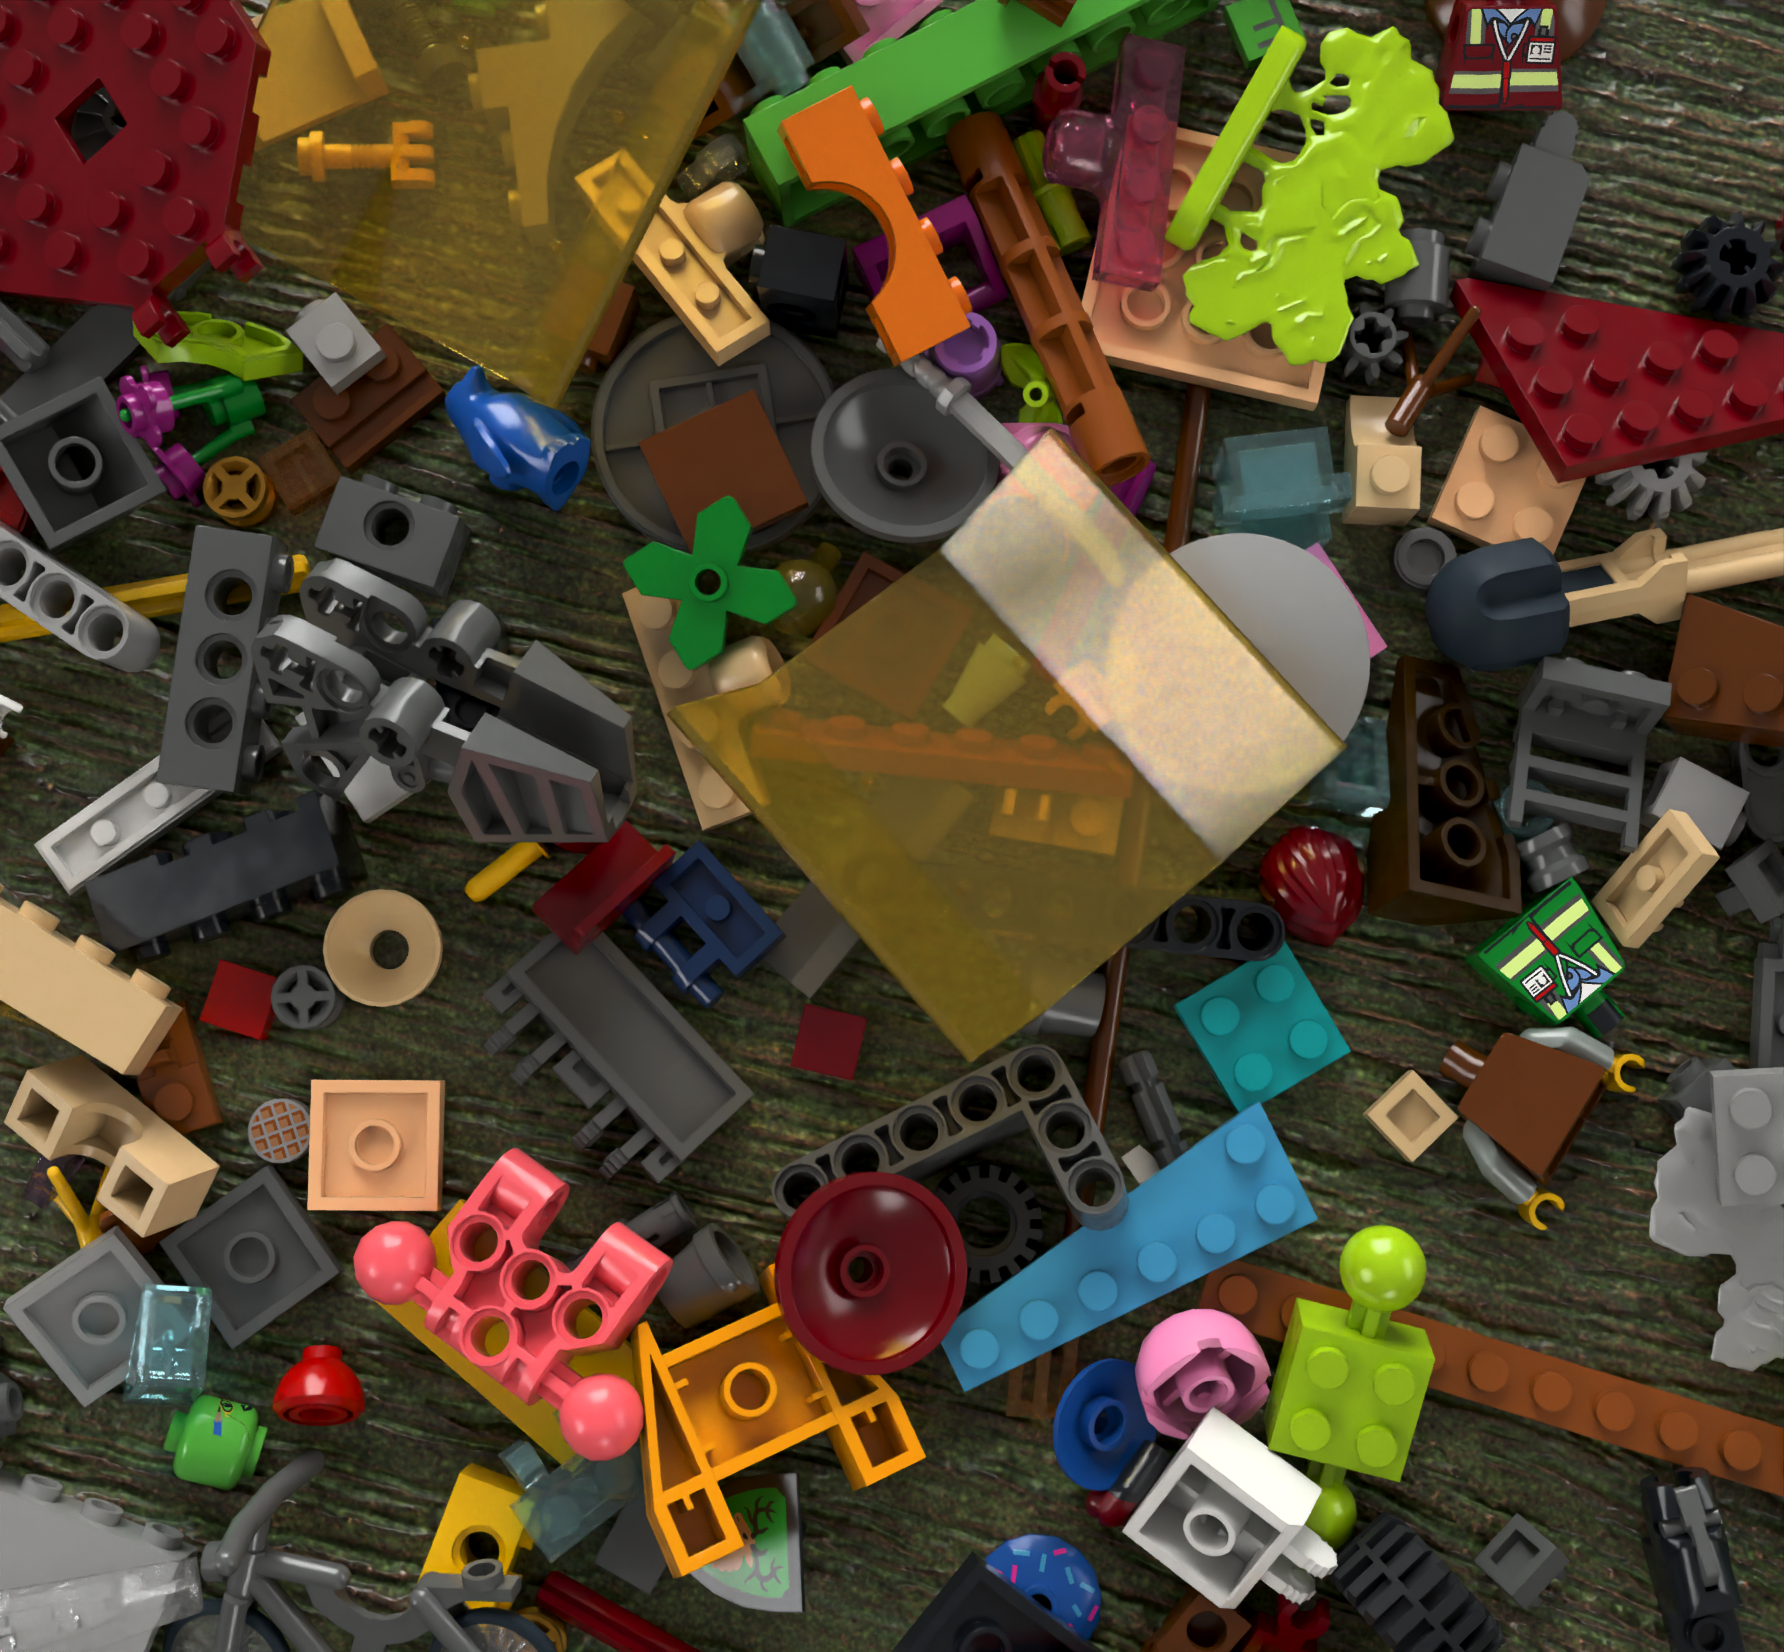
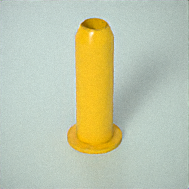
M518 842L472 877L465 886V893L473 902L483 901L542 855L549 859L551 853L543 842Z

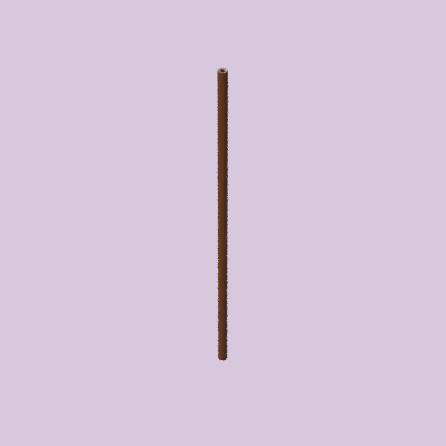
M1187 383L1162 558L1190 542L1212 388ZM1134 744L1131 765L1132 784L1130 798L1126 800L1114 885L1139 888L1157 766ZM1127 898L1118 901L1110 914L1111 924L1119 934L1128 931L1135 921L1136 909ZM1105 944L1101 970L1106 981L1105 1000L1099 1026L1091 1039L1083 1100L1102 1136L1104 1135L1131 947ZM1078 1128L1076 1145L1084 1137V1131ZM1097 1182L1087 1185L1080 1194V1200L1088 1206H1093ZM1068 1204L1062 1240L1083 1226L1073 1216Z

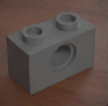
M363 474L361 482L340 475L314 547L328 560L339 558L348 561L377 577L445 600L471 532L461 517L456 515L458 507L445 500L426 494L422 495L420 502L397 495L399 491L398 486L373 475ZM395 520L409 521L408 535L401 543L393 546L383 545L382 534L389 523Z

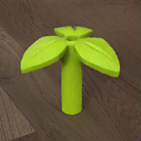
M1023 343L1003 345L1000 349L1003 373L1013 387L1024 389L1023 398L1026 404L1019 409L1018 423L1062 424V415L1055 402L1056 396L1032 345Z

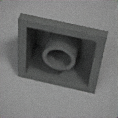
M101 376L0 425V467L53 556L111 527L167 492L138 439L132 437L122 427L117 415L116 401Z

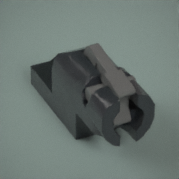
M1701 1467L1673 1469L1677 1484L1676 1488H1673L1669 1482H1659L1658 1476L1655 1474L1646 1476L1640 1481V1487L1642 1491V1509L1650 1537L1641 1539L1671 1652H1745L1734 1608L1742 1606L1729 1558V1545L1720 1514L1717 1510L1718 1503L1709 1471Z

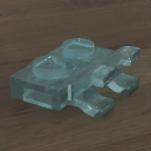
M556 1410L552 1414L559 1423V1411ZM519 1438L498 1454L525 1492V1494L510 1504L509 1507L544 1558L550 1563L559 1558L644 1491L641 1452L635 1444L624 1455L609 1461H590L575 1454L551 1474L547 1473L546 1467L528 1441L523 1442Z

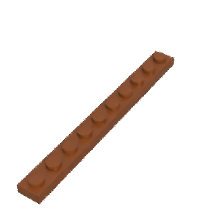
M1236 1259L1204 1275L1195 1309H1214L1229 1314L1239 1320L1251 1333L1284 1343L1296 1297L1350 1310L1353 1299L1346 1292ZM1399 1309L1391 1312L1390 1321L1425 1329L1435 1357L1427 1386L1429 1388L1678 1465L1701 1467L1708 1470L1711 1475L1784 1497V1427Z

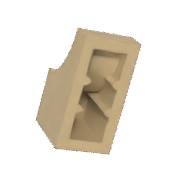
M1350 395L1346 401L1342 523L1405 526L1420 510L1422 447L1416 445L1414 426H1412L1405 437H1397L1391 434L1385 427V422L1400 397Z

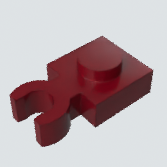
M1279 1594L1277 1616L1273 1617L1258 1610L1251 1619L1252 1627L1230 1652H1318L1317 1638L1327 1631L1330 1624L1329 1601L1321 1598L1312 1610L1298 1611L1299 1604L1297 1602L1292 1603L1291 1600L1286 1599L1285 1595Z

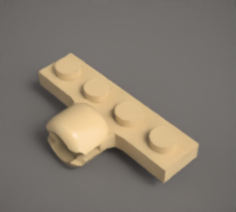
M629 149L624 150L576 179L581 197L718 366L771 335L769 319L728 271L730 265L752 253L756 244L764 245L765 236L762 231L764 226L762 217L750 196L739 184L733 181L722 182L688 203L677 204L668 198Z
M637 587L622 593L702 830H713L767 809L752 762L745 761L746 745L743 739V726L749 719L785 705L790 697L791 686L788 672L775 645L770 639L752 635L725 646L723 654L699 669L689 670L685 667L668 639L681 600L643 596Z

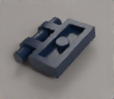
M700 840L652 882L668 901L658 912L654 913L642 899H638L622 914L636 930L634 939L647 953L654 951L674 973L671 980L684 995L692 993L705 1009L717 1003L725 993L710 976L712 971L721 962L738 979H741L787 937ZM684 920L706 943L693 956L673 935L675 928Z

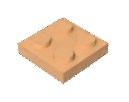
M1480 405L1474 412L1427 520V524L1480 547L1532 537L1543 544L1554 555L1587 477L1557 483L1524 425Z
M311 1080L307 1210H442L445 1080Z

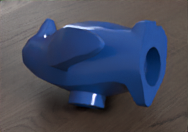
M480 365L471 367L465 377L454 384L445 398V408L448 417L458 429L472 460L477 467L489 474L491 483L509 491H518L526 487L535 492L553 511H559L583 478L588 466L590 439L577 423L558 409L536 404L527 396L510 392L499 393L493 390Z

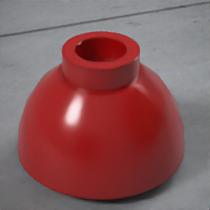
M314 1345L303 1349L302 1360L290 1368L280 1380L274 1393L272 1410L279 1418L293 1424L305 1426L341 1425L354 1421L365 1412V1394L356 1373L342 1361V1349L330 1345Z

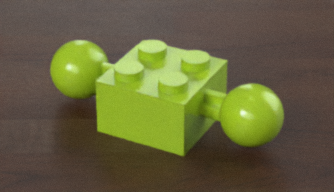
M1375 1225L1360 1230L1349 1239L1343 1248L1339 1261V1272L1345 1290L1353 1299L1350 1310L1296 1297L1263 1416L1269 1450L1308 1459L1306 1469L1299 1471L1323 1490L1305 1525L1318 1534L1322 1541H1327V1544L1333 1547V1551L1338 1550L1349 1540L1357 1520L1355 1499L1349 1487L1344 1483L1347 1469L1400 1482L1435 1362L1425 1329L1389 1320L1392 1311L1406 1307L1420 1294L1425 1284L1427 1267L1423 1251L1414 1238L1403 1230L1388 1225Z

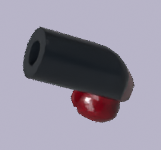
M1144 1440L1109 1490L1089 1491L1085 1501L1088 1514L1093 1518H1098L1099 1523L1104 1527H1118L1126 1523L1171 1461L1168 1453L1158 1444L1150 1440Z

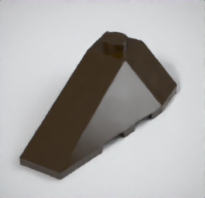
M1403 655L1397 659L1367 851L1368 915L1419 926H1433L1509 919L1522 914L1520 854L1513 833L1504 835L1494 801L1501 798L1495 778L1486 779L1475 746L1481 739V735L1459 668L1408 655Z

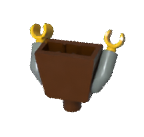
M1571 1026L1528 1028L1519 1036L1504 1032L1489 1056L1457 1040L1447 1052L1439 1070L1440 1074L1468 1089L1457 1110L1465 1121L1462 1138L1481 1174L1512 1203L1518 1204L1519 1214L1525 1221L1540 1230L1548 1228L1536 1218L1535 1211L1538 1204L1543 1200H1548L1561 1211L1564 1210L1565 1204L1561 1197L1543 1187L1537 1186V1182L1547 1187L1606 1089L1624 1093L1636 1091L1635 1087L1625 1084L1621 1079L1620 1070L1622 1065L1624 1064L1633 1069L1645 1068L1644 1059L1639 1055L1614 1054L1611 1047Z

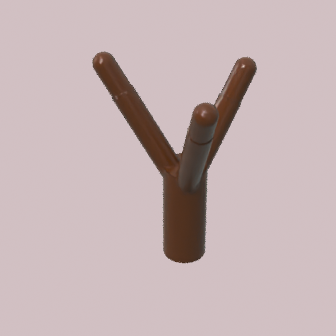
M1473 305L1469 308L1423 375L1419 374L1411 328L1405 326L1400 328L1399 331H1406L1409 334V337L1401 346L1407 388L1385 422V427L1391 434L1397 437L1407 436L1429 399L1473 383L1474 378L1470 373L1434 382L1481 315L1482 311L1479 306Z

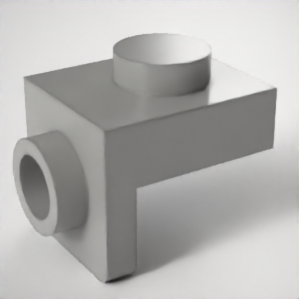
M336 292L326 300L318 299L306 305L297 314L295 323L285 330L337 395L387 357Z

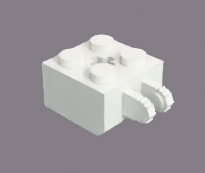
M1214 1406L1211 1407L1169 1462L1122 1530L1125 1535L1219 1608L1235 1609L1259 1579L1277 1593L1285 1595L1286 1599L1291 1600L1292 1603L1297 1602L1300 1605L1306 1600L1309 1601L1316 1593L1314 1578L1317 1576L1322 1579L1328 1574L1331 1575L1338 1567L1337 1553L1333 1551V1547H1330L1327 1541H1322L1318 1534L1305 1525L1323 1489L1275 1452L1269 1450L1267 1446Z

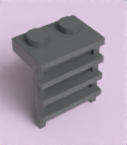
M1544 656L1517 697L1516 709H1519L1517 726L1513 730L1512 741L1515 742L1514 758L1509 765L1511 784L1510 792L1505 800V808L1508 809L1506 825L1519 828L1523 822L1524 812L1620 833L1622 834L1620 851L1634 853L1638 847L1647 735L1670 707L1672 683L1649 679L1646 675L1636 671L1617 672L1586 665L1583 661L1572 657L1553 658ZM1531 746L1628 767L1627 776L1530 755ZM1527 779L1625 800L1624 810L1526 789Z

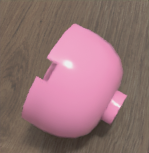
M1191 1309L1180 1312L1156 1325L1142 1342L1135 1366L1137 1387L1148 1422L1161 1434L1181 1440L1188 1439L1192 1434V1429L1198 1426L1212 1406L1240 1426L1251 1419L1267 1401L1270 1390L1266 1380L1268 1375L1271 1376L1263 1350L1253 1334L1239 1320L1229 1314L1214 1309Z

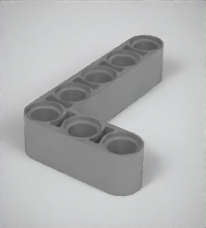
M0 520V598L85 656L126 672H139L152 664L160 650V635L157 627L149 619ZM26 566V571L23 577L19 580V575L22 569ZM74 596V604L66 614L68 602ZM123 627L121 641L113 648L116 633Z

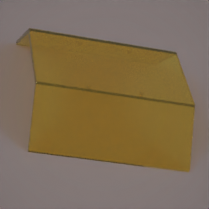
M270 0L257 27L258 32L271 50V58L267 78H258L253 112L260 116L251 167L242 168L237 202L244 205L240 233L244 240L330 283L503 377L546 406L557 410L761 2L759 0Z
M1051 428L1041 437L939 550L763 681L678 705L667 712V716L969 1064L1049 1010L1221 865L1347 747L1340 737L1054 428Z

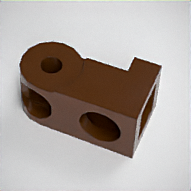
M1188 1584L1185 1595L1162 1621L1161 1628L1152 1634L1139 1652H1230L1252 1627L1248 1605L1242 1600L1235 1609L1219 1608Z

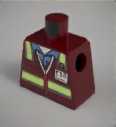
M1456 0L1453 5L1434 79L1440 89L1439 104L1444 110L1562 109L1558 12L1556 5L1549 0Z

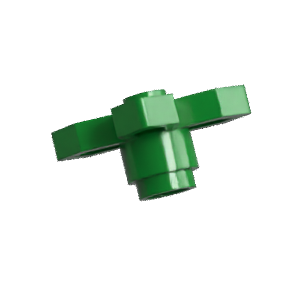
M730 495L721 498L697 513L692 555L653 541L623 561L625 570L641 595L681 600L668 639L685 667L689 670H697L725 652L729 615L735 613L769 625L798 606L796 596L780 571L741 566L753 526L737 500ZM708 571H716L721 579L720 588L712 595H704L700 591L701 580Z

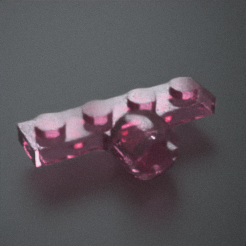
M1127 33L1119 43L1111 113L1103 115L1066 106L1059 110L1057 117L1051 121L1048 128L1042 156L1043 175L1052 184L1089 191L1099 200L1100 214L1092 280L1152 292L1160 284L1186 52L1185 46Z

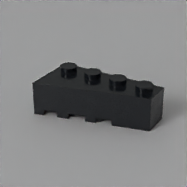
M313 790L295 798L298 807L296 812L291 809L277 812L266 809L244 818L245 832L234 836L233 831L206 833L187 841L182 846L184 856L174 860L170 852L157 853L84 882L104 946L116 954L115 957L131 958L133 965H141L170 955L169 944L192 937L194 944L206 943L231 934L230 923L252 915L255 923L270 921L291 913L293 909L290 902L314 894L316 901L321 902L353 891L354 888L351 881L365 877L368 873L345 804L317 790Z

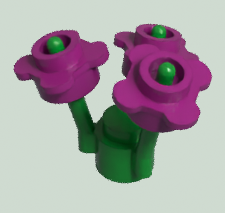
M142 365L140 366L143 381L135 382L130 375L120 378L119 386L122 396H119L116 400L119 421L124 430L131 434L132 437L146 439L150 446L149 450L159 463L154 469L165 486L167 495L174 501L184 495L197 509L202 503L195 494L203 489L202 486L206 475L201 466L233 442L255 434L251 420L266 413L261 392L255 380L242 381L231 372L228 374L223 373L204 381L173 387L168 369L150 373L147 366ZM202 404L209 421L214 427L221 424L227 426L224 432L192 455L179 443L174 444L165 452L158 447L162 443V433L171 431L175 420L181 419L179 413L181 408Z

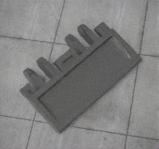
M552 931L507 970L506 974L483 994V997L501 1016L522 998L528 1002L524 1008L498 1029L485 1043L484 1047L492 1056H496L509 1049L517 1041V1038L537 1020L552 1035L537 1050L525 1056L516 1065V1069L512 1072L511 1076L520 1086L534 1077L569 1046L572 1051L552 1068L554 1074L588 1110L610 1091L616 1097L571 1139L580 1151L596 1143L604 1135V1131L624 1113L640 1129L621 1148H616L603 1160V1165L598 1170L608 1181L655 1139L660 1145L639 1165L658 1185L754 1095L749 1087L604 932L576 956Z

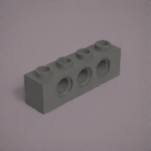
M201 525L195 526L157 782L250 796L252 783H258L262 777L265 765V748L263 745L258 744L262 719H269L274 703L266 702L251 655V645L268 622L278 616L281 593L289 592L294 574L292 555H287L288 545L272 535ZM248 584L252 591V600L249 607L238 615H231L227 608L229 593L239 585ZM238 647L242 654L241 668L234 676L222 679L217 669L218 659L226 649ZM226 709L232 718V730L226 739L214 743L208 734L209 720L216 712Z

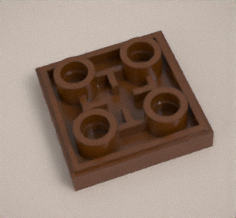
M754 389L638 442L691 555L693 554L697 513L727 495L737 500L753 526L752 533L809 507L807 498Z

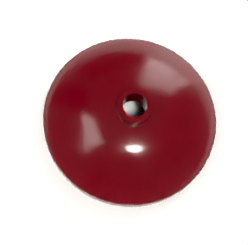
M871 1171L839 1177L813 1192L798 1207L785 1227L777 1249L774 1269L777 1302L781 1315L794 1338L808 1353L822 1363L835 1369L858 1375H882L902 1370L923 1359L933 1351L947 1335L958 1316L967 1283V1258L960 1230L949 1210L930 1190L909 1178L897 1174ZM860 1257L864 1263V1272L859 1279L853 1281L848 1273L849 1264L853 1259Z

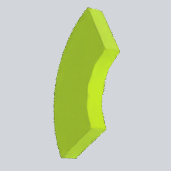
M177 311L191 333L174 348L166 346L157 332L149 339L141 336L133 322V336L157 363L190 362L208 364L229 371L236 377L238 376L242 381L303 371V352L300 348L281 334L249 321L245 323V330H243L240 325L234 322L212 319V314Z

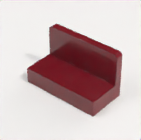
M626 820L609 842H602L533 904L532 911L577 956L619 918L633 902L654 886L652 882L671 866L676 852L668 844H665L657 851Z

